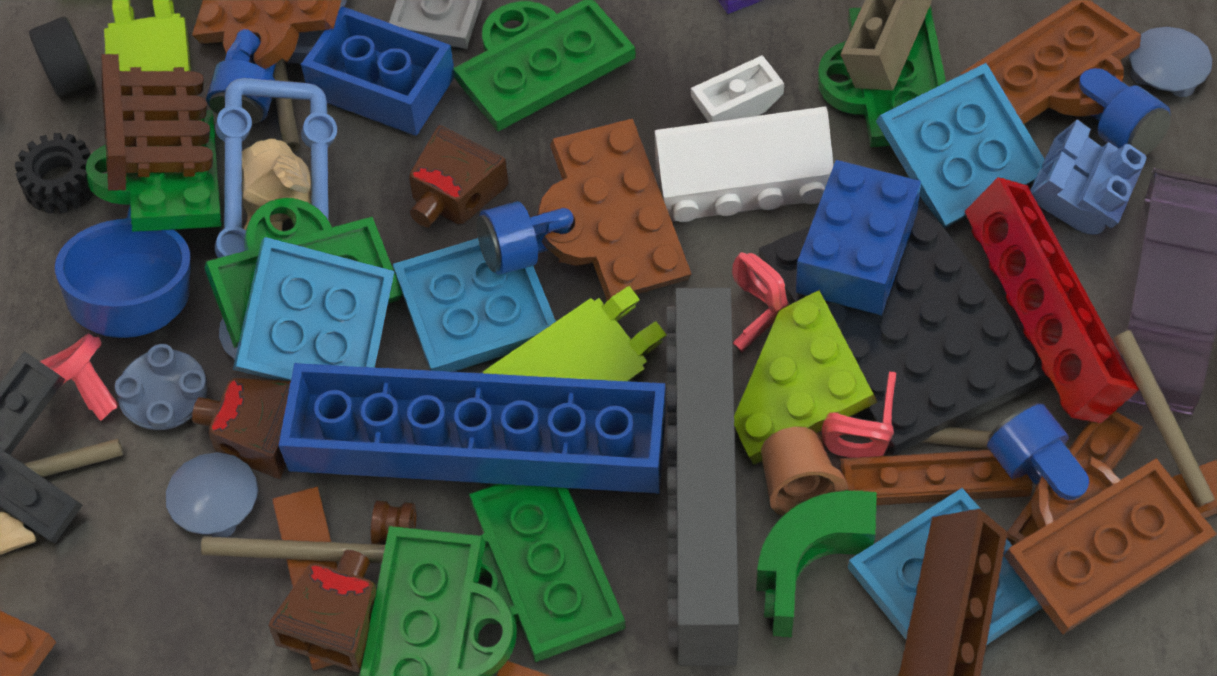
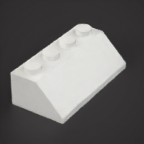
M826 106L655 130L656 181L672 222H688L695 218L716 215L731 216L738 212L759 209L773 210L780 206L801 203L815 204L820 202L833 169L829 118Z

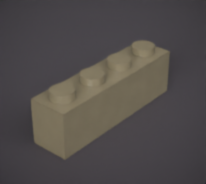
M932 0L864 1L841 52L842 59L855 88L894 89Z

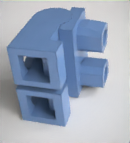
M1076 120L1054 138L1042 164L1043 168L1039 170L1030 191L1041 208L1082 233L1099 234L1103 232L1106 225L1113 228L1119 223L1147 158L1145 154L1130 144H1125L1119 149L1109 142L1103 147L1088 137L1091 129L1079 120Z

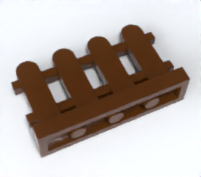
M101 54L108 190H126V173H138V177H149V173L183 172L184 177H195V172L210 170L213 166V152L211 149L201 146L207 144L210 140V126L206 122L199 121L207 115V101L203 97L196 96L204 90L203 75L195 71H184V67H173V71H141V67H130V71H120L119 54Z

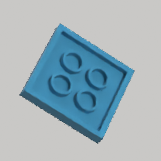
M987 63L881 114L876 120L909 178L921 181L920 196L944 229L966 218L967 216L964 211L997 177L1030 185L1034 183L1039 170L1043 168L1042 164L1045 160Z
M264 237L259 249L233 370L278 381H291L294 363L375 367L394 271Z
M478 238L393 264L394 273L402 290L405 304L430 371L454 372L508 355L556 322L534 267L530 266L497 275L487 266Z
M963 488L849 560L848 569L905 639L907 638V630L912 615L932 517L980 509ZM1007 539L1004 554L1008 548L1012 547V544ZM1004 555L986 645L1042 609V606Z

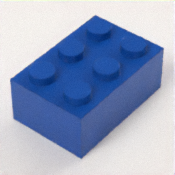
M343 6L338 11L334 29H328L323 32L301 63L305 83L314 84L321 88L326 95L327 103L417 136L454 79L451 45Z
M836 160L797 261L796 293L808 296L820 290L825 301L882 315L917 215L921 181Z

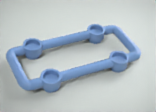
M240 78L232 81L226 88L225 108L219 112L215 124L216 134L225 142L224 229L218 234L214 247L218 258L245 251L244 236L246 231L242 229V141L249 135L252 120L249 113L242 108V95L310 101V115L303 123L301 138L305 145L311 148V204L318 208L329 221L328 147L333 143L337 134V124L327 114L326 95L318 86L301 82Z

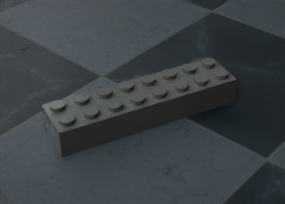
M676 288V306H667L668 648H678V665H737L739 611L731 288Z

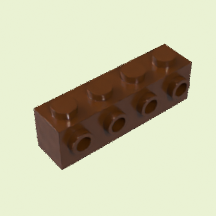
M981 509L932 517L898 676H981L1008 534L1005 529Z

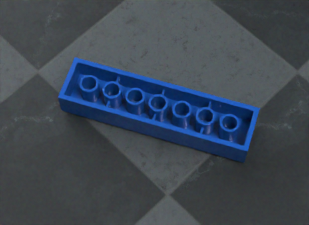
M294 363L279 448L288 471L660 493L667 414L665 383Z

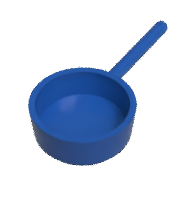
M130 205L127 219L99 223L73 236L58 253L55 262V274L68 311L77 323L104 336L117 338L136 337L164 327L185 307L190 292V250L186 241L175 230L132 232Z

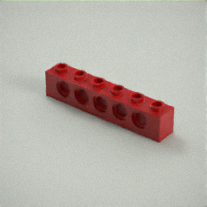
M997 177L964 211L972 226V234L981 243L989 258V267L998 276L1007 293L1006 300L1018 314L1024 326L1023 332L1034 345L1042 361V369L1052 380L1060 396V404L1064 411L1071 418L1103 423L1130 399L1139 388L1028 185Z

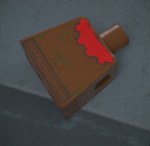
M439 125L410 172L409 181L412 197L417 202L410 210V215L416 223L425 228H429L440 215L457 224H464L509 184L506 158Z
M233 378L228 381L220 401L199 397L196 400L192 412V421L195 424L209 427L208 434L215 452L234 455L248 464L250 468L281 479L286 463L279 448V441L291 381Z
M345 550L336 569L318 563L310 564L268 625L276 646L360 673L376 595L375 584L364 578L371 563L369 558L360 552Z

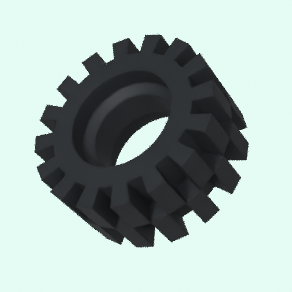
M54 133L53 140H48L47 135L40 136L41 143L38 145L33 140L27 144L29 153L21 150L18 154L20 161L15 162L17 172L15 174L29 203L32 202L34 208L40 211L44 207L46 213L53 214L54 208L58 207L60 213L68 212L66 205L73 204L74 208L77 209L82 206L79 200L81 197L86 201L92 197L86 173V163L91 153L89 148L86 147L85 142L81 139L76 141L75 136L67 134L64 140L61 133ZM61 166L72 167L61 178L54 180L42 179L47 172Z

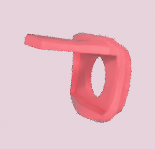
M743 252L734 260L732 267L733 279L744 291L763 301L769 308L744 329L743 333L733 342V345L741 353L774 323L779 310L789 306L785 283L781 275L757 255Z
M88 333L72 346L40 362L66 379L63 384L72 379L88 409L93 410L101 421L110 412L118 408L119 404L104 385L90 362L91 357L101 346L102 342L99 337H93Z
M889 371L887 377L882 423L860 420L841 415L837 412H830L826 416L822 425V439L824 445L831 453L847 458L884 455L894 434L892 404L896 372ZM846 434L867 437L872 442L852 443L841 439L839 436Z

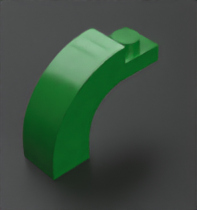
M838 491L813 497L788 511L772 528L759 556L756 591L765 592L764 618H773V636L792 637L795 586L798 577L809 564L821 557L833 554L857 555L874 544L877 492Z

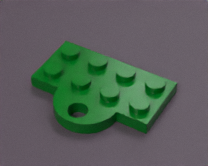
M583 0L558 14L549 7L537 2L518 1L503 5L489 15L482 29L484 52L453 68L454 78L497 132L635 59L636 47L594 0ZM508 21H519L522 23L519 27L513 29L503 26Z
M931 6L927 11L893 90L854 87L841 56L846 41L831 47L821 58L818 70V87L821 95L830 105L838 110L851 114H865L870 147L890 146L876 122L881 114L946 83ZM862 7L849 8L848 23L850 32ZM833 74H843L849 80L838 83L832 81L829 77Z
M207 110L206 117L199 120L206 122L210 126V140L207 144L201 145L211 149L213 152V166L210 170L195 172V177H184L183 172L149 173V177H138V173H126V190H108L107 174L104 173L107 172L106 147L103 145L89 156L86 163L87 181L90 190L97 197L107 202L131 205L132 232L221 227L212 110Z
M295 198L275 199L262 205L256 210L248 223L244 236L245 251L206 261L204 267L234 348H238L259 249L264 237L394 271L373 217L331 227L326 216L318 208L306 201ZM274 214H285L292 220L294 227L288 231H280L273 227L270 217ZM395 273L388 304L400 301L403 296Z
M496 484L469 494L470 503L483 532L479 536H482L486 541L480 576L492 581L490 588L496 591L507 603L514 615L515 622L519 621L535 663L626 629L623 614L568 488Z
M389 526L360 676H492L505 665L515 646L517 635L516 622L511 609L504 599L493 589L478 583L486 542L482 536ZM490 623L501 625L503 634L496 645L491 647L479 645L478 635L485 625Z

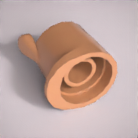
M790 427L772 434L764 441L761 447V457L770 506L777 514L784 516L800 503L822 494L848 491L846 478L840 470L832 466L823 447L822 434L819 432L815 433L814 430L806 427Z

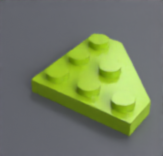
M820 290L779 310L735 412L734 427L754 465L762 461L761 447L764 441L772 434L790 427H806L818 433L822 431L823 422L830 412H837L850 417L878 403Z

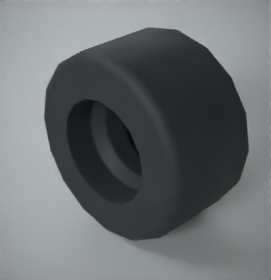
M60 17L29 31L34 49L58 97L66 96L95 83L94 75L67 17Z

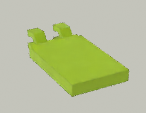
M112 0L115 23H108V28L104 29L105 54H119L120 71H130V67H141V71H173V67H184V71H191L187 24L185 18L181 17L180 13L175 14L173 1L153 0L155 17L135 19L133 6L130 7V0Z
M628 286L612 296L605 304L600 298L595 301L592 298L588 299L488 367L483 373L630 382L643 373L645 369L643 365L647 363L644 356L661 345L662 340L667 334L655 321L630 339L617 322L636 308L635 304L640 300L631 287Z

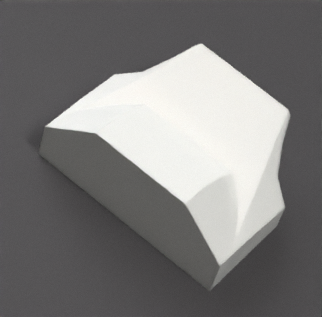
M763 55L691 88L692 99L709 123L758 116L765 113L784 94V82Z

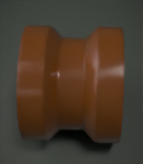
M377 500L374 504L371 519V544L386 545L389 526L416 529L417 513L415 503L404 502L400 507L391 506L387 501Z

